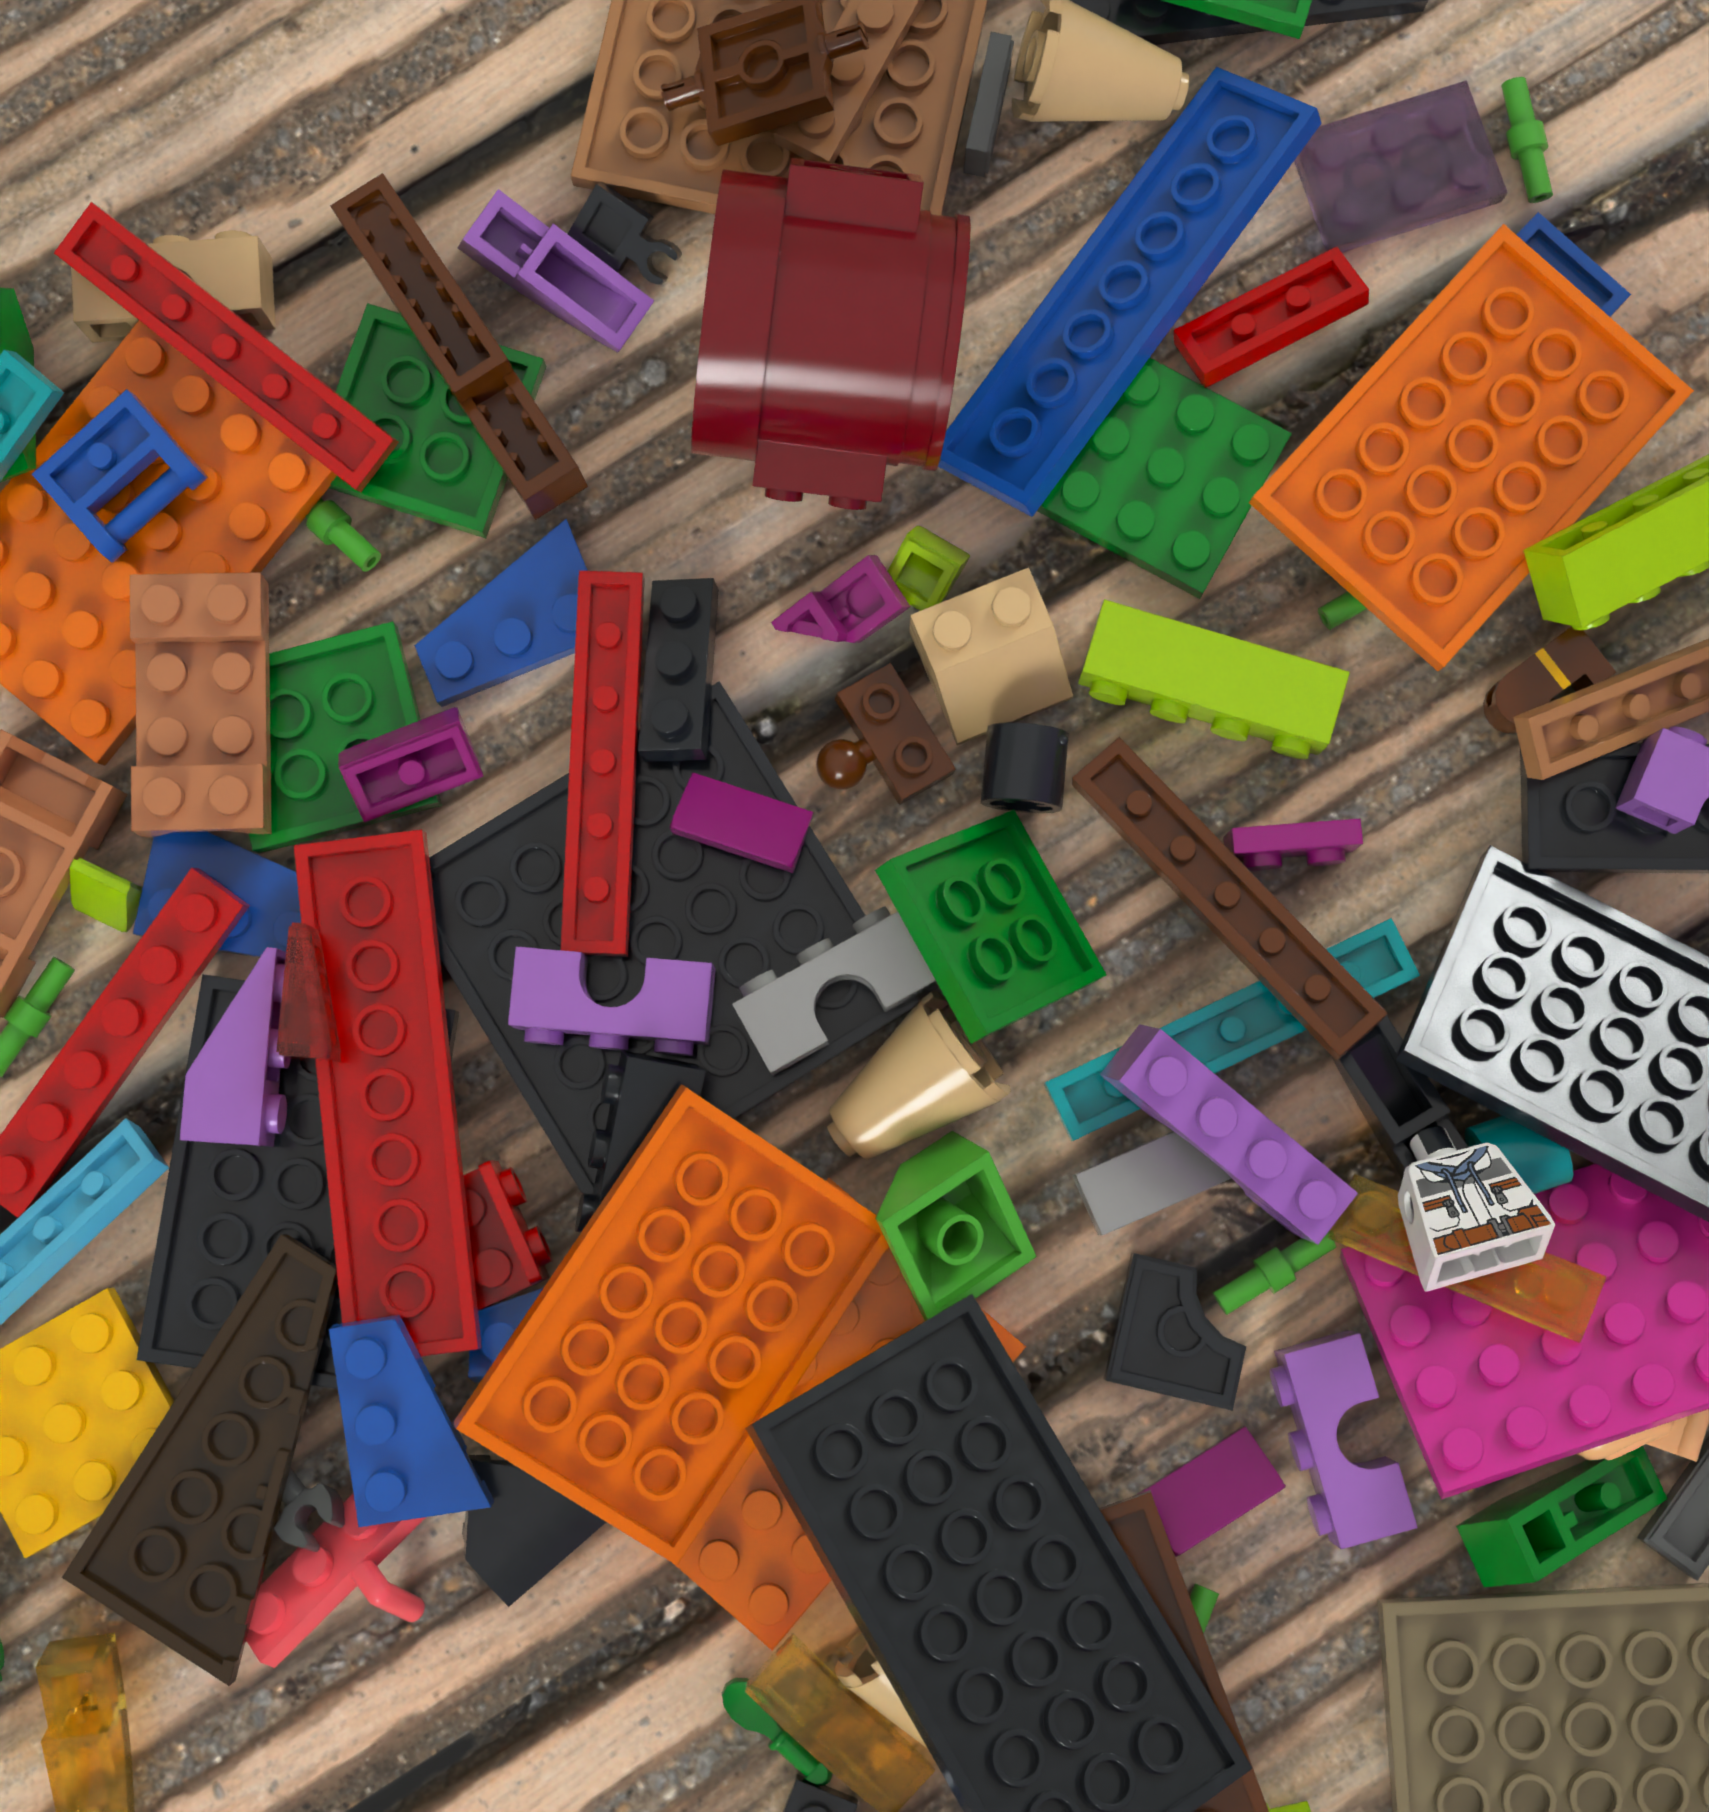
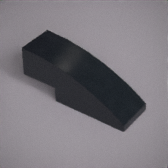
M1386 1015L1376 1027L1338 1061L1334 1058L1333 1060L1380 1145L1401 1179H1403L1405 1168L1411 1163L1417 1162L1410 1147V1141L1421 1131L1441 1126L1447 1130L1456 1150L1468 1148V1146L1448 1116L1451 1111L1430 1079L1395 1060L1403 1039Z

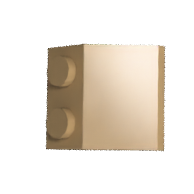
M1029 567L910 615L909 633L957 745L987 734V727L989 725L1006 722L1014 723L1073 698L1054 625Z

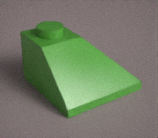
M954 1131L949 1132L900 1164L875 1218L925 1321L970 1294L977 1298L1037 1257L989 1151Z

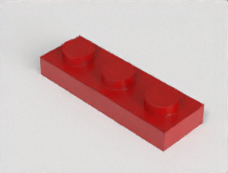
M1336 246L1174 329V345L1203 387L1207 388L1368 305L1369 288Z

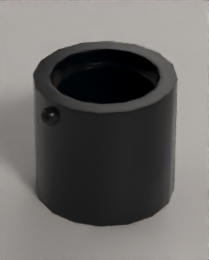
M1006 722L989 725L987 727L980 804L998 810H1015V812L1055 813L1061 811L1063 807L1069 733L1056 727L1032 723Z

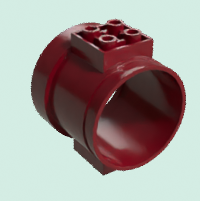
M791 158L788 178L723 169L717 198L705 290L694 396L691 453L755 461L752 486L765 488V496L768 498L799 502L803 500V493L829 496V505L851 510L866 509L867 501L881 503L886 465L898 466L900 463L921 466L922 470L936 471L948 424L960 346L969 265L970 216L955 214L954 217L931 214L929 210L920 209L924 182L920 175L797 158Z

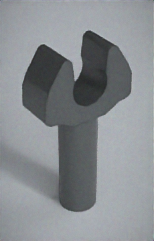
M290 1467L282 1498L284 1510L280 1520L274 1527V1531L282 1541L288 1544L317 1552L320 1546L314 1535L307 1528L308 1517L317 1510L318 1515L325 1522L342 1528L345 1524L343 1500L334 1488L322 1483L317 1484L313 1488H305Z

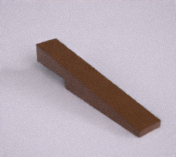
M383 173L330 205L334 214L533 518L537 520L587 488L588 485L578 465L514 372L508 358Z

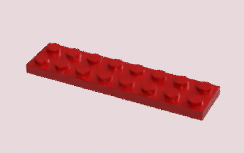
M420 829L294 845L342 1323L400 1315L421 1357L482 1348L427 833Z

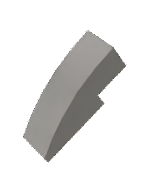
M1174 1131L1072 1175L1097 1235H1105L1231 1179L1218 1165Z

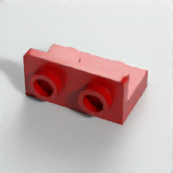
M495 1160L478 1165V1169L463 1175L478 1310L491 1306L549 1279L550 1276L545 1265L553 1262L552 1253L542 1231L538 1226L529 1229L519 1208V1205L527 1202V1198L517 1174L512 1167L503 1170L499 1161Z

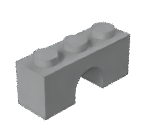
M886 906L879 908L852 925L857 933L853 937L835 947L830 938L824 939L796 956L800 966L779 978H777L773 970H769L751 979L739 988L743 998L732 1005L772 1076L829 1045L824 1032L818 1024L815 1011L821 993L831 984L842 980H853L864 984L874 993L885 1013L937 984L898 911L891 915Z

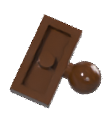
M891 663L836 694L835 701L859 740L856 742L845 739L833 740L820 750L817 756L816 768L819 777L826 785L838 790L854 787L864 777L867 764L873 761L896 801L901 805L953 775L956 768Z

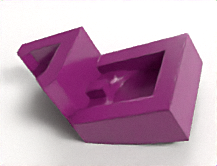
M868 555L822 591H811L771 623L775 630L820 637L834 642L860 643L911 606L877 555Z

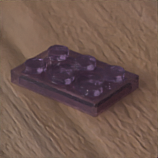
M1467 80L1319 126L1294 160L1326 251L1337 246L1341 252H1345L1502 202L1508 193Z

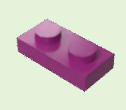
M1361 818L1232 828L1223 837L1224 845L1240 861H1243V865L1249 871L1282 867V858L1306 856L1308 866L1340 864L1346 862L1345 853H1351L1363 844Z

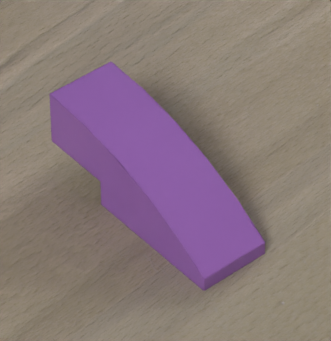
M499 189L457 247L475 262L531 301L617 353L654 302L648 295L555 224H552L550 228Z

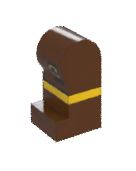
M1571 626L1492 686L1486 693L1483 702L1484 714L1489 724L1496 730L1507 734L1517 733L1513 719L1514 716L1551 702L1553 697L1570 685L1576 692L1609 679L1617 672L1585 631L1574 630Z

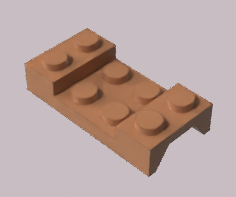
M261 572L130 575V639L135 642L136 766H131V831L141 837H157L173 832L198 831L272 834L269 583Z
M2 729L0 730V1017L4 1018L36 963L29 957L70 884L69 867L73 859L78 860L79 857L83 859L89 847L98 850L128 794Z

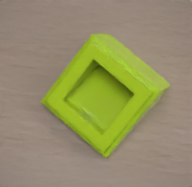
M916 526L905 536L888 569V573L909 605L921 611L944 602L966 566L970 555L926 528Z
M80 857L78 860L73 859L69 867L72 906L77 911L114 929L128 932L136 919L143 887Z

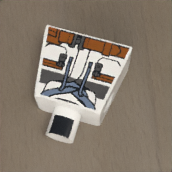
M1441 1126L1425 1129L1412 1138L1410 1147L1417 1162H1413L1405 1168L1398 1193V1204L1420 1282L1425 1292L1543 1259L1555 1223L1496 1145L1486 1142L1456 1150L1447 1130Z

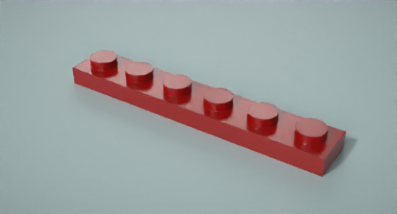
M93 202L88 205L55 250V255L355 490L363 491L399 443V441Z
M579 570L560 949L562 951L582 952L584 955L628 957L645 587L643 572Z
M191 868L1 1133L0 1205L17 1218L32 1206L51 1185L250 907L249 904L201 869Z

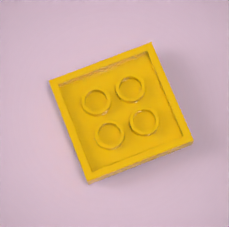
M106 1288L0 1349V1512L24 1558L35 1555L101 1517L174 1403V1399L155 1363L137 1360L140 1335L115 1288Z

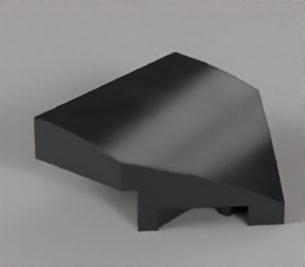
M469 1455L480 1480L485 1481L494 1499V1503L490 1508L466 1511L462 1529L465 1560L509 1607L602 1527L606 1521L507 1460H491L490 1455Z

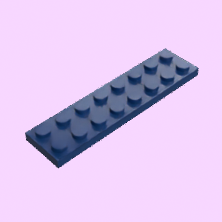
M1216 66L946 430L938 467L1033 517L1322 124L1318 109Z

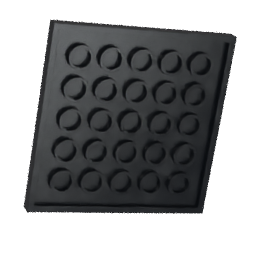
M719 681L712 685L707 760L644 762L638 752L640 730H638L628 957L585 955L588 958L586 984L588 992L596 1004L605 1007H618L633 1000L640 992L645 978L646 958L712 963L716 968L709 1046L694 1044L693 1056L655 1053V1041L629 1039L628 1050L623 1051L698 1064L706 1071L701 1097L735 1120L910 1012L919 1000L915 996L885 1013L874 993L864 984L853 980L835 982L821 993L815 1011L818 1024L824 1032L829 1045L774 1076L768 1070L732 1005L743 998L739 988L751 979L769 970H773L777 978L800 966L796 956L824 939L830 938L835 947L853 937L857 933L852 925L866 915L810 826L794 873L671 832L669 827L692 772L797 806ZM568 773L429 857L440 959L581 1193L593 1194L597 1169L588 1167L590 1145L595 1128L606 1129L610 1104L601 1103L602 1085L607 1065H618L621 1050L589 1047L590 1035L564 1033L563 1045L525 1042V1030H518L508 1025L516 947L561 949Z

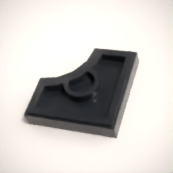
M1131 1253L1105 1370V1381L1233 1411L1246 1346L1224 1337L1205 1317L1196 1294L1197 1268Z

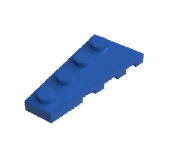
M207 831L173 832L153 837L133 934L142 937L191 868H199L250 905L218 951L260 958L266 947L278 948L291 954L290 964L306 966L297 874L295 871Z

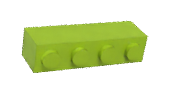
M1709 454L1524 549V555L1543 620L1570 625L1574 630L1596 628L1610 619L1611 612L1624 605L1654 598L1661 592L1660 586L1675 578L1694 575L1708 569Z
M1104 599L1078 684L1089 687V695L1106 703L1124 705L1126 699L1150 705V714L1160 719L1175 723H1185L1187 717L1212 724L1210 731L1218 736L1236 741H1246L1248 735L1273 742L1271 749L1281 755L1296 759H1308L1309 753L1319 755L1330 743L1350 672Z

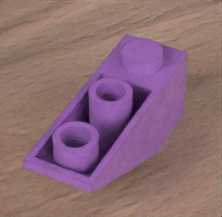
M266 947L187 1071L180 1140L274 1147L275 1133L281 1134L283 1132L287 1116V1101L285 1095L279 1094L281 1068L287 1069L289 1067L293 1049L292 1032L289 1029H284L287 1003L293 1004L295 1002L298 991V968L296 965H290L291 954L278 948Z

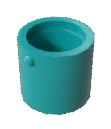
M1504 1116L1465 1129V1142L1468 1147L1486 1142L1496 1145L1533 1194L1572 1182L1574 1176L1573 1164L1568 1149Z

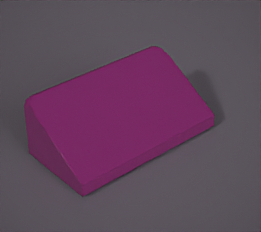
M457 707L352 746L338 754V767L364 823L483 777L481 766Z
M692 772L669 828L673 834L794 873L814 812Z
M1243 1426L1138 1494L1151 1490L1173 1553L1177 1557L1277 1494L1286 1485L1246 1426Z

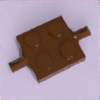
M783 0L697 28L700 56L694 76L669 84H662L661 90L663 92H661L668 111H673L676 108L702 100L706 108L708 133L717 146L834 111L830 77L834 59L860 50L869 49L867 33L862 22L826 33L822 5L819 0Z

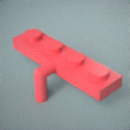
M353 1493L343 1503L345 1524L342 1528L324 1521L312 1533L320 1546L319 1550L313 1552L298 1547L260 1585L246 1638L248 1645L259 1662L276 1668L357 1586L373 1606L407 1622L419 1620L424 1613V1601L420 1597L388 1582L378 1568V1565L426 1517L358 1527Z

